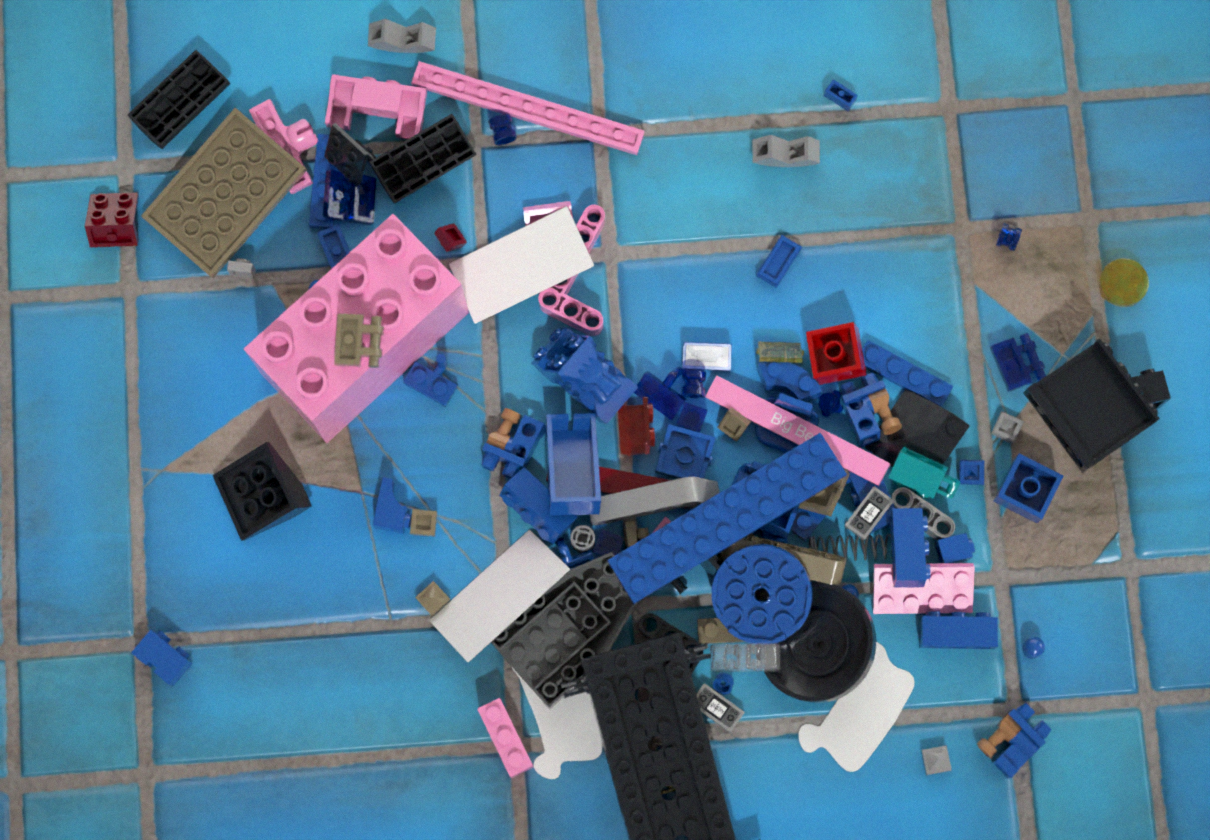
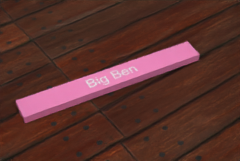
M717 375L705 396L707 399L728 410L732 407L748 420L797 445L804 443L821 432L844 469L877 486L880 485L890 466V463Z

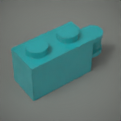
M905 447L900 451L888 477L893 480L895 485L901 488L909 487L916 490L915 493L925 499L929 497L934 499L937 493L953 499L961 483L959 480L946 474L948 467ZM942 481L949 483L947 489L940 486Z

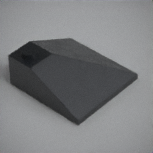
M905 389L891 409L892 417L899 419L902 428L893 434L884 435L880 425V440L866 445L865 449L890 463L891 467L894 466L903 447L943 465L970 425L950 411Z
M265 442L212 475L241 541H245L290 520L312 507L302 483L270 442Z

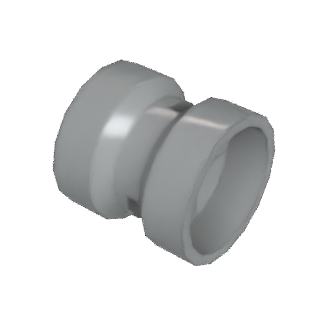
M586 525L576 527L571 533L572 547L580 553L592 550L595 545L594 531Z

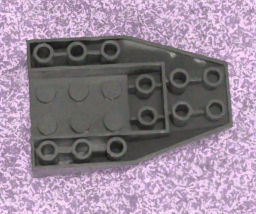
M612 552L569 570L490 642L549 710L564 697L563 693L574 688H562L561 682L564 683L582 678L584 673L580 662L581 658L610 651L637 604L632 603L607 562L615 556Z

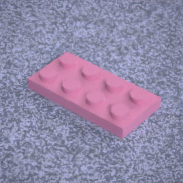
M874 564L873 614H915L931 611L941 613H973L974 564H930V579H927L924 587L894 588L892 564Z

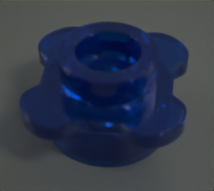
M834 390L832 393H823L820 396L818 404L823 416L829 417L832 413L840 414L843 411V405L840 402V391Z

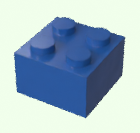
M1019 453L1014 458L993 502L1035 523H1039L1043 519L1063 479V475Z

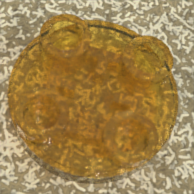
M1126 258L1110 262L1103 269L1099 278L1101 297L1119 307L1134 306L1146 295L1149 287V278L1145 269L1138 262Z

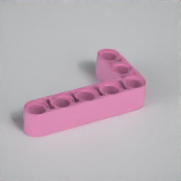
M598 205L588 206L576 225L580 235H587L590 238L588 242L584 243L588 253L593 248L605 224V212ZM596 214L601 219L593 223L588 220V217ZM577 275L568 278L567 282L563 285L556 284L540 292L538 297L539 306L545 314L590 336H596L603 330V316L599 311L567 295ZM551 296L556 299L555 304L551 306L543 303L546 297ZM569 307H573L578 311L572 317L567 316L564 312ZM590 318H595L599 321V324L596 327H589L586 325V321Z

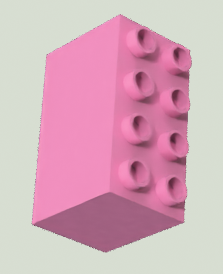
M392 214L249 343L244 350L261 375L310 427L328 443L409 369L415 361L421 358L458 324L469 311L462 284ZM338 313L364 315V325H371L372 316L382 317L381 326L384 327L383 336L380 338L382 358H379L378 368L368 367V357L361 358V367L335 366L334 357ZM363 334L362 347H370V335Z

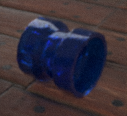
M501 114L489 119V127L494 132L493 140L495 145H506L517 139L516 131L511 126L513 122L510 114Z
M694 369L683 370L682 380L685 383L681 388V396L686 398H704L705 388L702 383L706 381V372Z

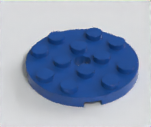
M755 544L735 551L721 564L712 584V604L717 618L720 619L722 624L728 629V632L733 636L752 644H774L787 639V637L799 630L805 622L812 604V585L806 569L791 553L777 546ZM761 587L769 593V598L765 601L758 600L755 596V591Z

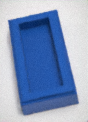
M781 235L756 276L777 288L801 251L802 246Z

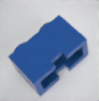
M150 630L131 653L146 666L148 665L151 668L154 665L156 669L153 672L167 684L174 686L193 664L187 659L190 655L180 646L176 649L169 644L171 639L161 630L158 633Z

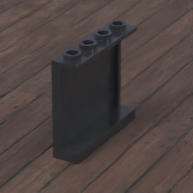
M1100 338L1042 380L1029 386L1023 393L1082 473L1160 419L1156 407L1151 402L1148 403L1141 387L1136 382L1133 383L1127 375L1128 370L1121 362L1116 361L1113 357L1112 348L1106 342L1103 343Z

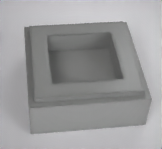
M1001 411L991 435L1014 444L1024 421Z

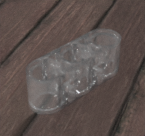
M779 644L710 645V671L754 672L780 670Z

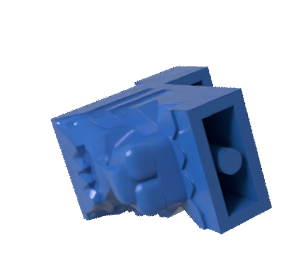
M557 328L549 337L551 341L545 347L542 346L533 355L535 359L531 364L551 383L559 384L589 413H595L596 420L607 424L638 387L629 378H626L614 366L612 361L606 360L603 352L596 350L597 345L593 338L587 335L575 334L570 328Z

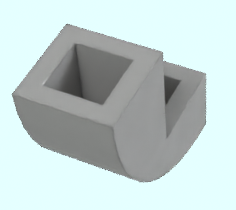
M382 19L369 23L368 46L397 53L435 50L436 28L423 22L405 27L388 19Z
M768 135L752 140L753 163L772 167H802L820 164L819 140L809 136L787 141L774 135Z

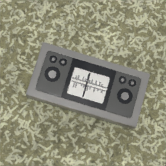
M874 486L844 527L864 541L894 500Z
M705 683L697 692L701 713L731 733L745 712Z

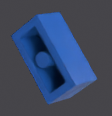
M834 79L824 93L826 98L848 112L858 97L857 94Z

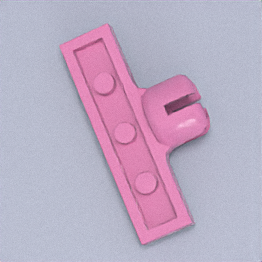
M270 99L249 109L256 126L304 166L301 160V153L318 142L316 134L312 132V126L305 119H301L290 126H284ZM307 171L290 190L292 195L313 184Z

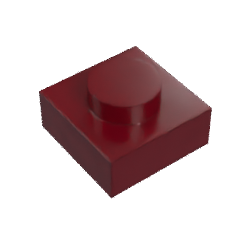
M455 223L439 227L434 232L446 252L460 249L467 243Z

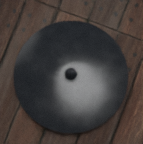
M811 582L812 604L803 625L783 641L767 645L757 644V652L765 675L777 689L803 702L825 703L844 697L864 680L874 661L877 639L872 617L864 604L856 596L834 584Z

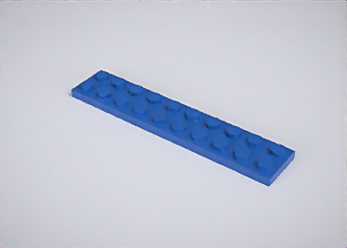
M820 432L610 558L607 562L632 603L635 604L844 478L847 473Z

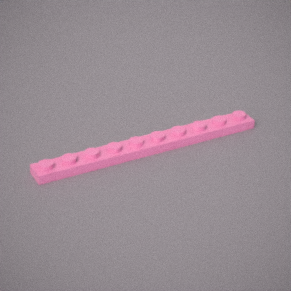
M420 61L411 82L414 87L426 88L430 92L634 155H638L645 131Z

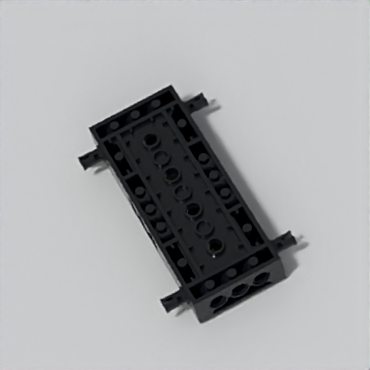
M677 632L581 658L580 662L584 674L582 678L564 683L561 682L562 688L575 687L563 693L565 699L585 692L590 696L628 840H675L679 835L687 836L688 840H736L689 668L690 663L711 659V654H697L709 648L707 643L685 649L681 635ZM640 687L646 688L649 692V697L644 702L637 701L634 696L635 691ZM654 736L662 740V746L657 751H652L648 747L649 739ZM668 785L674 787L675 796L670 800L663 799L661 796L663 787Z

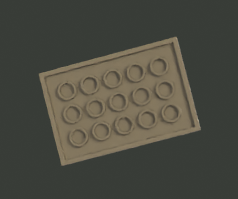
M234 108L141 217L211 278H214L305 174L307 169L238 109Z

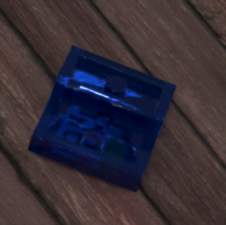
M332 169L326 171L323 218L357 224H374L377 178L363 174L360 185L356 187L340 171Z

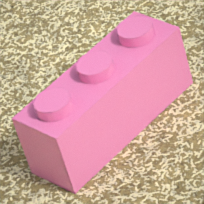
M498 698L478 708L477 710L509 776L514 778L534 768L502 700Z

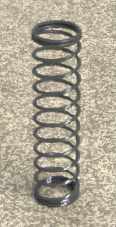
M880 533L876 536L875 545L873 537L870 534L866 538L865 545L864 541L861 539L864 560H867V544L869 536L872 542L874 560H876L878 537L880 536L883 547L884 560H886L887 541L889 536L891 538L890 533H888L886 536L885 545L883 537ZM849 534L846 539V544L844 545V540L842 536L839 535L837 537L835 546L833 538L829 535L826 541L825 548L824 541L821 536L817 538V542L815 541L814 536H810L809 549L818 551L819 539H821L823 552L828 553V543L829 539H831L833 553L837 555L838 542L840 538L842 542L844 558L847 561V549L850 537L853 547L854 560L856 561L859 537L857 536L856 543L854 545V540L852 536Z

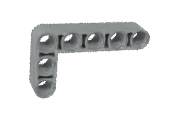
M686 477L601 496L600 514L590 515L591 525H603L681 507L695 508L720 493L718 482L699 477Z

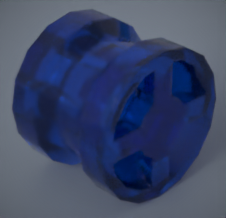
M1003 223L996 246L1001 247L1004 245L1009 250L1015 251L1022 229L1018 227L1014 229L1009 224Z

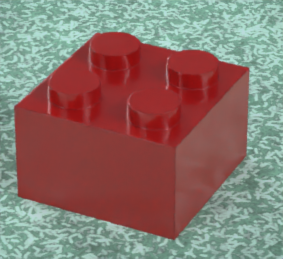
M854 322L806 332L813 379L819 385L866 376L860 333Z

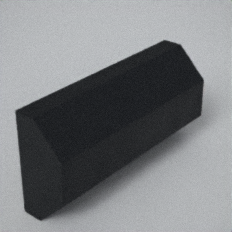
M195 50L127 115L155 145L163 149L230 85V82L204 56Z
M450 114L369 163L384 190L395 204L477 154L454 115Z

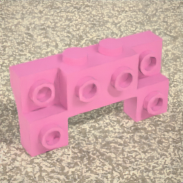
M332 74L325 118L326 127L331 128L332 124L336 123L343 130H350L353 113L398 119L395 132L396 137L409 139L422 131L427 90L426 88L400 85L399 82L393 80L380 82L372 77L360 79Z

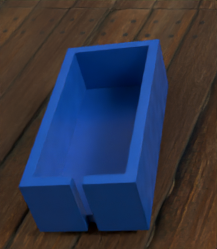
M595 413L573 414L572 430H568V414H546L545 433L550 516L600 514L601 490Z

